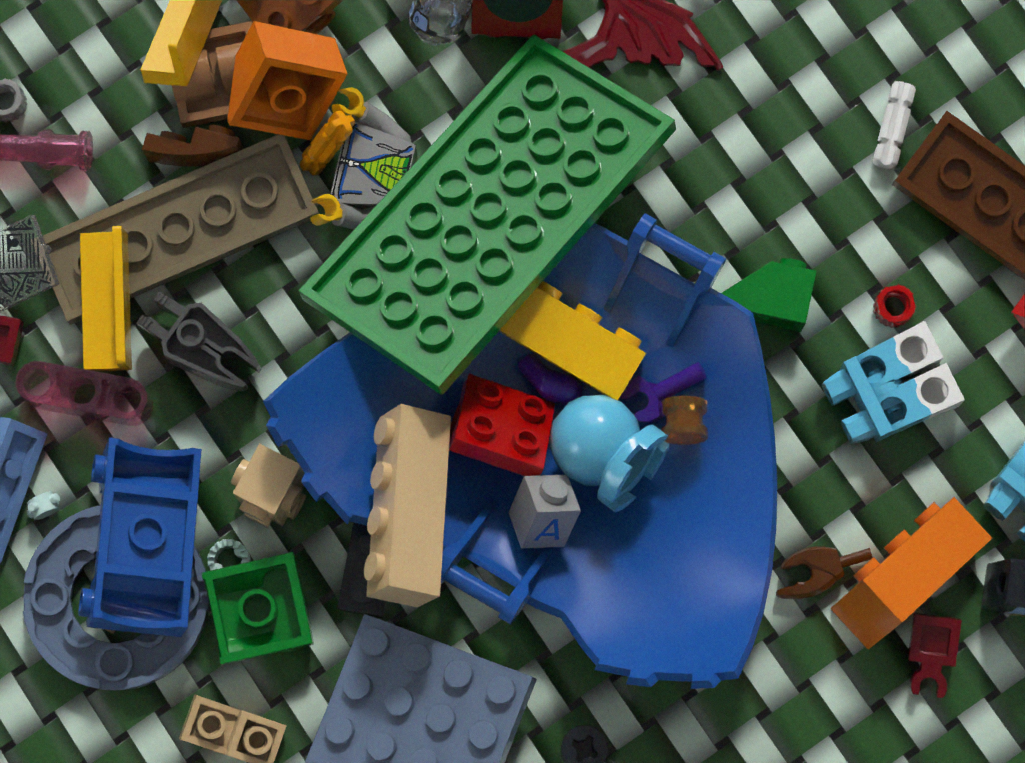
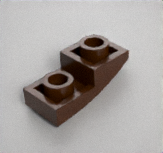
M209 125L208 130L195 127L191 144L186 143V137L170 131H161L160 136L146 133L142 151L149 162L195 167L208 165L243 150L240 138L235 137V132L218 125Z

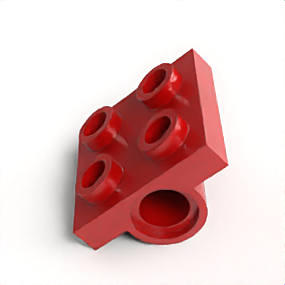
M469 373L463 384L460 401L451 421L449 451L522 476H539L544 469L555 403Z

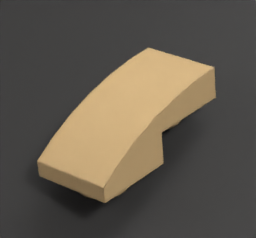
M194 695L179 739L248 763H274L287 725Z

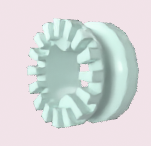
M222 539V541L216 542L211 547L207 556L208 566L210 570L224 568L223 565L217 563V558L225 549L233 548L235 555L238 558H242L241 564L251 561L250 554L239 541Z

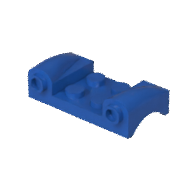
M109 437L103 455H94L91 482L99 483V493H102L95 574L90 589L82 588L79 600L78 615L87 617V627L182 637L188 628L202 449H149L129 444L119 438Z

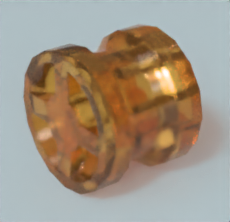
M674 396L662 401V414L666 416V424L662 427V431L669 436L665 440L667 443L691 445L705 442L708 439V428L703 424V416L707 413V400L696 396Z

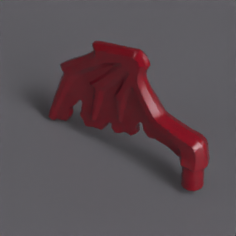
M601 0L605 6V14L596 35L563 51L589 68L600 62L614 60L617 55V48L625 54L626 61L629 63L640 62L641 64L649 65L651 56H653L663 66H680L684 57L678 44L680 42L686 49L695 54L696 60L701 67H714L716 70L723 68L722 62L690 19L694 14L666 0Z

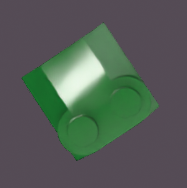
M293 552L201 573L210 602L221 665L279 652H291L301 647L314 645L302 581Z

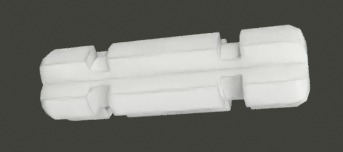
M896 81L890 88L887 100L890 104H887L878 137L880 144H877L873 157V164L880 168L894 169L898 164L901 149L898 147H901L903 144L911 112L908 107H911L916 91L915 86L909 83Z

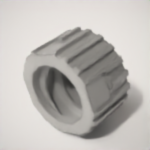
M4 78L0 80V94L11 93L14 95L15 100L9 109H0V122H14L13 120H18L26 110L27 98L16 82Z

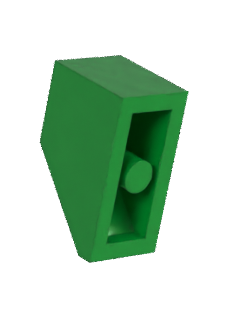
M781 258L780 263L769 262L721 294L751 311L755 323L801 332L807 320L816 270L806 269L807 264L803 261Z

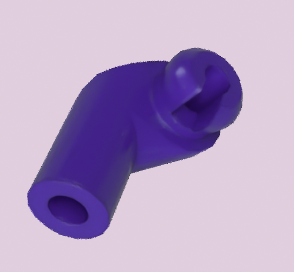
M528 354L519 362V371L543 399L566 406L570 401L582 396V384L576 377L571 374L548 369L536 354Z

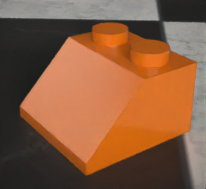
M253 21L235 56L227 118L229 125L311 140L348 74L336 39Z

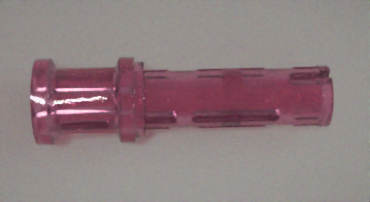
M44 129L38 132L37 136L0 134V161L36 162L37 166L43 170H51L55 165L78 166L81 171H89L91 168L93 138L90 131L83 130L79 135L54 134L52 129Z

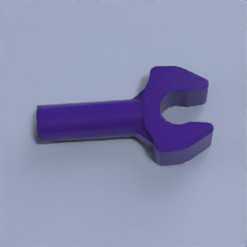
M699 362L657 384L648 382L645 378L638 376L629 381L620 398L630 401L641 394H646L649 400L647 407L633 415L637 418L638 422L654 423L664 417L662 407L666 399L706 379L707 376Z

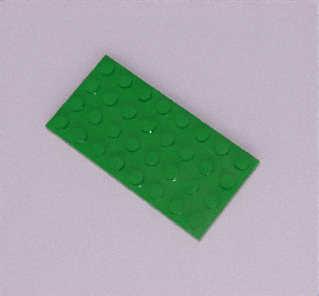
M533 34L298 290L301 298L437 393L443 395L676 131L675 120Z

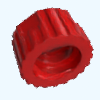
M899 284L884 287L875 298V303L873 304V313L876 314V319L884 324V326H889L890 328H898L900 325H905L915 313L916 308L913 293L909 288L907 289ZM896 297L901 300L905 307L904 312L898 316H892L885 307L886 299Z

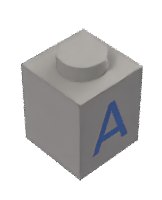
M524 476L510 507L509 515L521 548L564 547L581 510L568 476Z

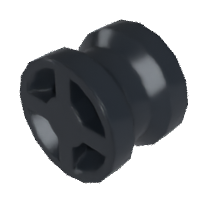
M589 725L577 726L571 729L565 735L561 745V757L564 763H604L608 754V743L603 733Z

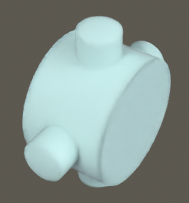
M49 491L33 497L27 502L28 517L39 520L56 513L60 509V496Z

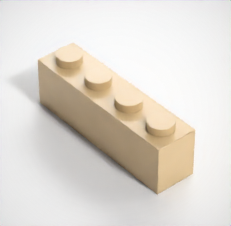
M400 404L379 417L374 430V442L377 444L376 464L370 479L371 487L374 489L373 509L369 514L367 530L371 534L370 554L364 566V577L368 580L366 597L413 607H419L440 597L451 416Z

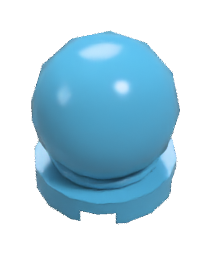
M606 395L581 396L570 401L553 420L549 438L555 463L565 475L586 487L600 486L597 499L614 512L623 510L636 499V496L630 493V491L643 475L649 480L654 477L664 461L670 445L665 441L669 436L653 424L644 427L640 431L638 420L621 401Z

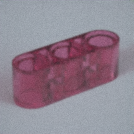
M32 361L25 364L16 376L15 386L18 393L30 405L41 410L127 426H137L144 423L153 411L151 395L139 381L132 378L41 361ZM41 375L49 376V389L42 395H31L30 385L32 381ZM81 385H95V395L90 402L86 404L75 402L74 394ZM129 392L139 393L141 402L134 411H120L119 402L122 396Z

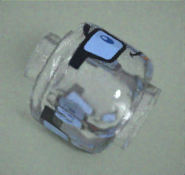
M413 0L408 13L409 26L423 42L429 45L453 43L463 33L472 9L471 0Z

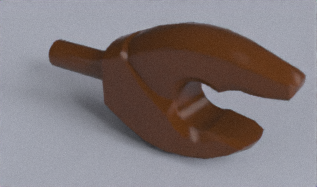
M813 546L798 550L783 561L780 569L787 570L798 566H806L811 572V577L806 582H797L793 586L777 590L776 597L781 599H803L822 594L844 577V567L871 560L873 557L870 548L840 557L836 548L826 546Z

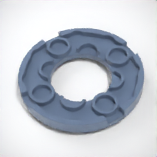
M100 505L82 510L68 517L52 529L41 541L29 562L24 577L23 616L28 634L34 646L46 662L56 671L79 684L91 688L110 691L130 690L152 684L174 671L197 645L206 625L210 606L201 574L207 571L199 551L194 545L188 628L182 637L143 633L134 640L120 643L97 640L83 630L74 616L71 598L75 580L84 567L96 559Z

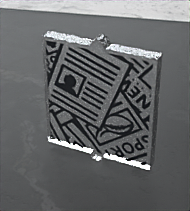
M29 215L0 229V313L60 285L49 255L52 251L51 246L45 244L36 215Z

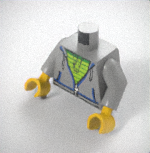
M350 87L338 90L341 94L348 97L349 107L346 108L341 104H333L332 111L333 113L342 111L346 116L353 115L355 124L352 127L353 132L341 146L331 195L323 194L311 200V203H318L325 210V215L316 214L310 217L312 224L316 226L332 221L336 226L354 230L417 161V148L411 142L410 135L386 113L370 103L364 102L363 95L358 89Z

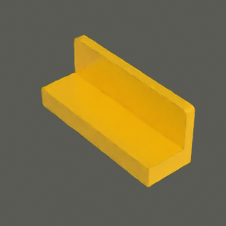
M222 0L169 1L141 67L144 83L188 86Z
M112 226V232L80 233L84 370L86 372L132 370L128 234L122 226Z

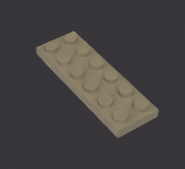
M277 134L34 239V245L37 250L38 240L39 257L43 267L44 257L46 274L49 271L48 278L50 279L51 277L50 283L67 322L71 325L82 320L80 233L112 232V226H122L128 234L131 299L311 221L310 217L319 214L315 203H311L313 198L285 136Z

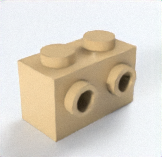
M259 443L251 460L243 459L231 480V484L236 486L233 495L240 502L239 510L244 512V516L267 528L271 521L283 526L287 517L294 520L306 499V495L302 493L304 485L301 483L304 471L299 463Z

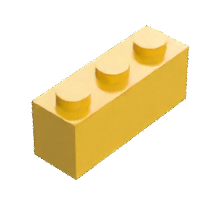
M543 281L499 332L568 374L573 375L603 395L618 400L646 354L639 349L642 341L618 327L614 334L600 326L599 323L603 317L580 303L575 310L562 303L559 299L563 293Z

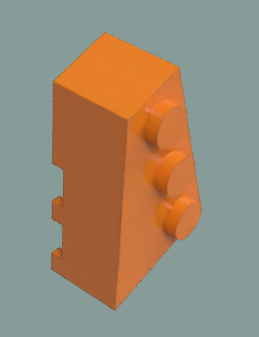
M955 497L942 508L933 502L914 520L919 528L912 535H909L905 529L884 547L890 555L881 563L875 557L867 562L853 575L859 583L830 608L868 650L905 621L992 539Z

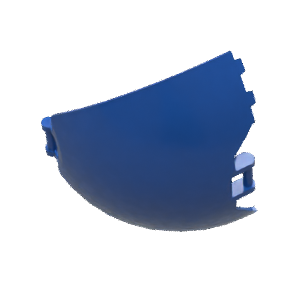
M646 213L639 220L629 241L594 223L543 281L563 293L559 299L562 303L574 310L580 303L603 317L599 323L600 326L614 334L618 327L642 341L639 349L646 354L630 381L641 376L648 382L657 384L697 362L703 367L707 378L666 399L662 407L664 417L654 423L638 422L640 431L652 424L669 436L665 441L670 445L664 461L654 477L649 480L644 475L630 491V493L636 496V499L623 510L614 512L597 499L600 486L586 487L569 478L581 512L564 547L521 548L509 515V510L524 476L449 451L441 584L446 581L500 613L498 618L510 625L526 604L561 618L582 650L596 665L594 670L627 676L626 684L652 687L658 680L691 682L690 689L715 688L721 680L739 678L753 648L764 614L772 575L776 539L777 466L775 433L769 386L754 316L751 311L736 301L712 289L717 276L725 264L726 258L716 252L710 255L656 225L658 220ZM646 242H651L699 269L701 273L696 283L694 284L641 254ZM498 331L446 392L440 395L355 335L348 333L297 370L263 401L270 415L266 427L278 447L287 445L304 471L301 483L316 502L324 498L346 524L354 522L367 526L369 514L373 509L374 489L371 487L370 479L376 464L377 444L374 442V430L379 417L398 405L404 404L449 415L452 421L460 401L463 384L469 373L542 398L518 369L519 362L525 356L535 353ZM537 355L548 369L567 373ZM580 381L582 384V396L603 395ZM641 394L630 401L618 399L632 414L645 409L649 402L646 394ZM554 402L555 408L552 424L553 420L565 407L561 403ZM548 442L544 469L541 475H565L555 463L550 443ZM462 557H465L513 585L515 589L508 596L458 567L457 564Z

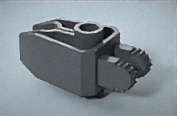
M158 292L153 301L157 303L161 310L178 318L174 325L167 331L157 321L144 315L140 317L136 324L161 341L163 353L168 362L220 387L246 392L248 390L247 384L225 369L226 363L224 362V360L226 362L234 359L239 360L260 373L262 369L258 361L244 342L204 304H188L184 308L165 294Z

